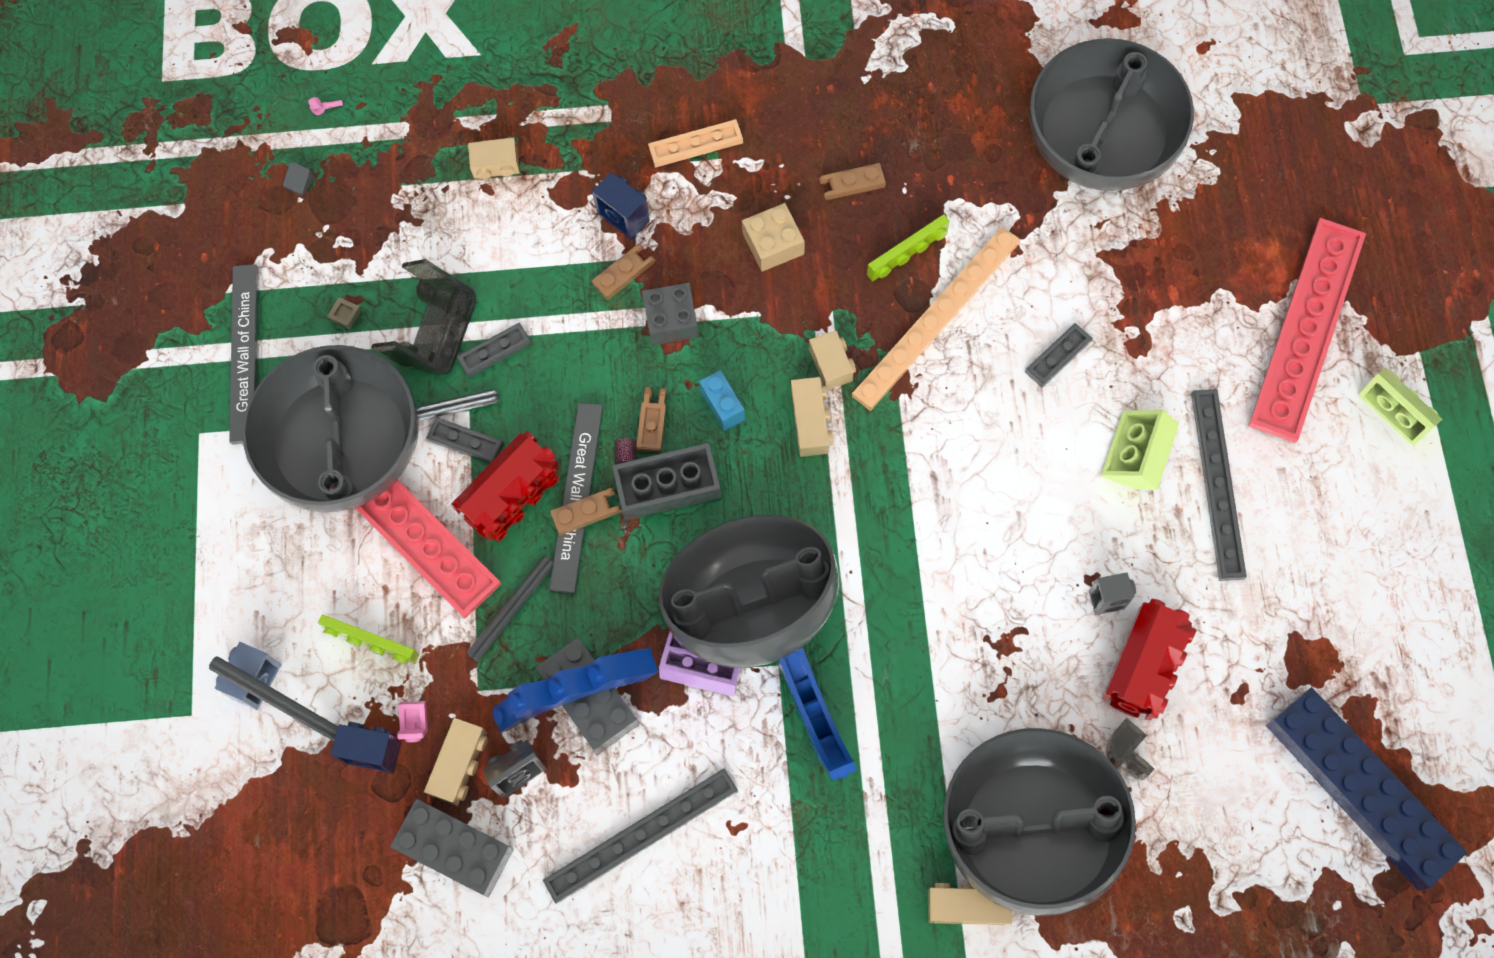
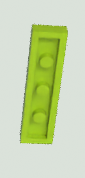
M945 214L869 263L868 277L872 281L877 278L882 279L891 272V269L897 265H904L912 255L922 253L933 241L943 239L948 234L950 220Z
M324 614L321 615L318 624L324 629L323 633L333 638H338V635L347 638L346 642L354 646L367 645L370 647L369 651L383 656L384 653L393 655L392 659L404 665L407 662L416 664L419 654L410 647Z

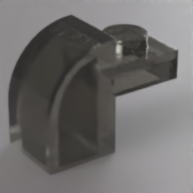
M1125 718L1108 738L1106 744L1107 758L1117 769L1122 764L1127 766L1125 768L1126 771L1136 779H1146L1155 769L1134 751L1147 735L1128 718Z

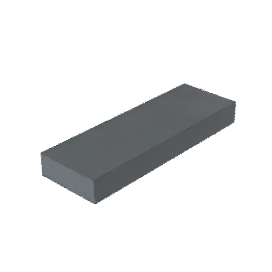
M519 322L456 357L468 378H471L532 345Z
M1074 323L1026 368L1025 373L1043 388L1086 348L1093 338L1079 325Z
M438 417L435 418L426 437L429 442L487 463H491L499 455L504 445L502 440Z

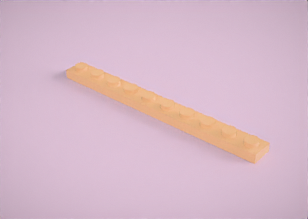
M1002 226L852 393V397L871 411L1020 244V239Z

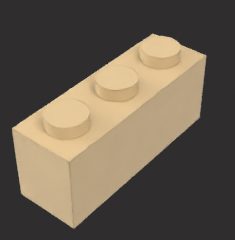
M820 377L791 380V394L800 457L829 454V445H833L832 430L827 431L826 422H830L829 407L824 408L823 400L827 399L826 385H821Z
M456 718L453 719L424 793L456 806L459 805L460 800L464 801L468 793L469 787L467 782L469 777L474 776L478 767V761L476 760L479 752L484 751L488 742L487 732L482 727Z
M934 883V888L928 889V923L1007 926L1012 924L1011 910L991 902L970 884H961V889L951 888L949 883Z

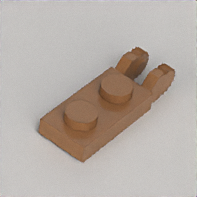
M645 387L644 402L641 403L636 449L641 452L661 453L667 390L666 388H660L659 403H651L652 387Z

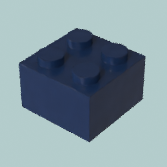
M610 172L592 191L597 214L630 240L650 222L647 197L642 191L634 190L630 187L624 177H617L614 173Z
M348 722V725L339 724L331 756L343 764L394 773L401 742L395 738V734L389 733L388 729L374 727L373 730L364 728L363 724Z

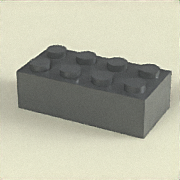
M709 443L612 465L625 521L722 498Z
M577 637L535 668L543 680H547L561 670L587 666L594 659ZM615 688L562 705L596 755L602 753L639 726L636 717Z
M418 799L415 800L390 848L488 898L514 851L507 844Z

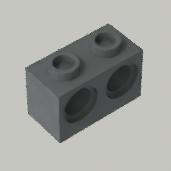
M1128 572L1097 578L1088 591L1095 615L1125 610L1136 594V586L1134 580L1129 578Z

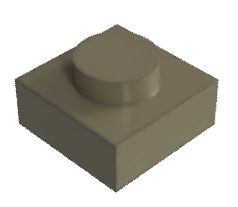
M339 297L327 318L329 321L350 330L360 314L361 308Z

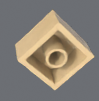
M785 203L742 220L743 235L761 272L804 255L805 241Z

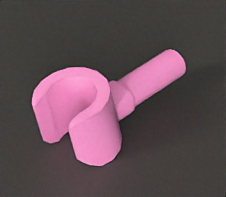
M314 97L308 101L310 109L315 115H321L328 108L343 106L342 100L321 103L318 97Z

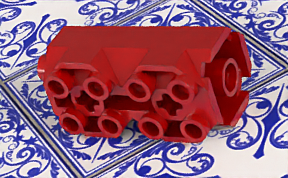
M528 431L524 434L519 433L451 503L453 509L458 514L461 512L464 514L465 522L489 541L495 539L499 542L503 540L508 533V529L514 523L517 524L523 519L525 512L522 511L524 505L528 503L532 506L536 505L541 500L542 493L547 488H552L559 480V477L556 475L559 464L554 459L556 457L555 454L546 446L541 448L536 443L538 440Z
M1153 598L1149 603L1143 602L1139 607L1102 696L1105 702L1108 699L1111 700L1110 706L1135 718H1139L1140 714H1145V720L1150 721L1153 718L1157 719L1160 713L1163 714L1168 703V699L1165 696L1169 689L1172 690L1178 678L1173 672H1176L1178 667L1183 665L1187 656V652L1184 649L1188 643L1192 642L1197 630L1192 628V623L1189 621L1190 614L1180 609L1173 610L1166 607V604L1161 600Z

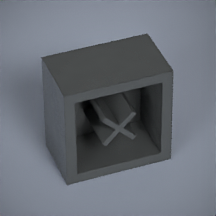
M690 283L642 291L652 346L699 338Z

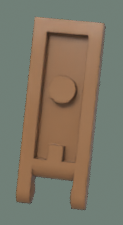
M880 163L827 174L819 178L821 184L830 183L832 191L824 193L825 200L880 189L886 185Z
M641 244L634 246L592 280V285L607 301L655 263L656 260L652 256L644 261L638 255L643 250Z
M609 488L551 510L550 512L559 536L621 513V506L610 508L607 500L608 497L615 494L614 488Z

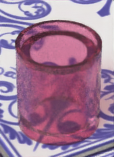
M620 438L614 441L615 465L637 460L636 440Z

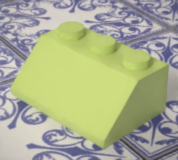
M1387 368L1379 372L1359 394L1368 405L1413 446L1443 420L1438 416L1434 408L1426 405L1414 390L1409 389L1401 382L1397 374L1389 371Z
M1165 410L1123 411L1101 476L1135 489L1158 490L1179 423Z

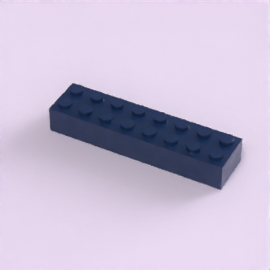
M1312 687L1298 696L1265 725L1418 891L1432 887L1468 853Z

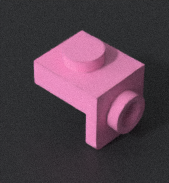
M426 701L400 702L398 704L400 730L397 733V738L405 739L406 742L420 741L428 732Z

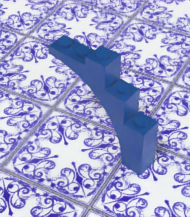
M803 647L786 658L778 660L783 679L790 689L795 707L806 728L813 751L820 764H823L831 780L844 778L850 773L857 771L854 761L845 747L827 709Z
M646 648L602 656L587 666L561 670L547 680L520 684L508 693L509 697L492 708L494 721L498 725L499 732L509 731L537 715L586 696L645 681L658 673L651 649Z

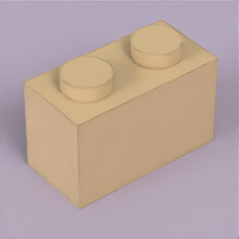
M514 137L468 143L470 169L474 179H488L493 176L507 177L520 173L518 149Z
M837 331L809 339V351L823 385H826V390L853 382V374L856 372L855 364L852 358L848 359L845 353L847 351L845 340L843 337L839 338Z

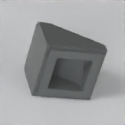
M291 161L283 187L304 196L315 177L310 169Z

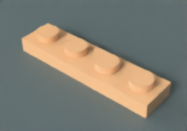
M735 119L648 144L656 168L742 144L743 137Z

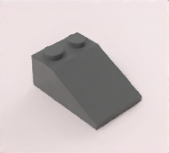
M528 740L515 742L509 747V752L503 756L497 755L491 758L486 763L488 766L483 769L488 785L503 799L547 770Z

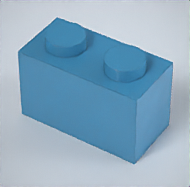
M721 370L699 381L701 394L723 431L745 421L744 408Z

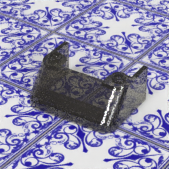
M427 259L405 262L402 264V268L419 278L417 295L423 302L428 304L413 345L405 341L399 343L396 341L374 343L371 348L401 366L437 375L448 374L453 369L456 356L477 301L476 294L473 289Z

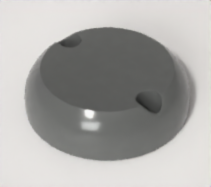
M1093 39L1075 44L1058 53L1045 65L1038 75L1029 102L1030 132L1039 153L1057 173L1071 182L1101 191H1120L1139 187L1164 174L1177 161L1186 147L1194 121V105L1190 90L1175 66L1156 51L1144 45L1122 39Z
M326 345L305 350L286 359L265 376L251 396L245 411L242 429L243 447L253 472L274 495L301 509L315 512H339L368 503L388 490L406 470L415 451L419 434V419L411 390L400 373L388 361L362 348L347 345Z
M781 515L743 517L728 521L704 532L676 555L662 578L659 591L660 609L665 623L676 641L698 658L725 667L749 668L762 666L797 652L808 644L822 629L831 615L838 596V566L828 540L821 532L806 522Z
M1024 728L1009 731L983 742L972 750L958 766L949 783L943 812L944 832L949 851L957 868L968 883L991 902L1014 912L1034 916H1054L1070 913L1100 898L1117 881L1126 867L1135 839L1136 819L1134 804L1130 791L1117 768L1099 750L1082 739L1051 729Z

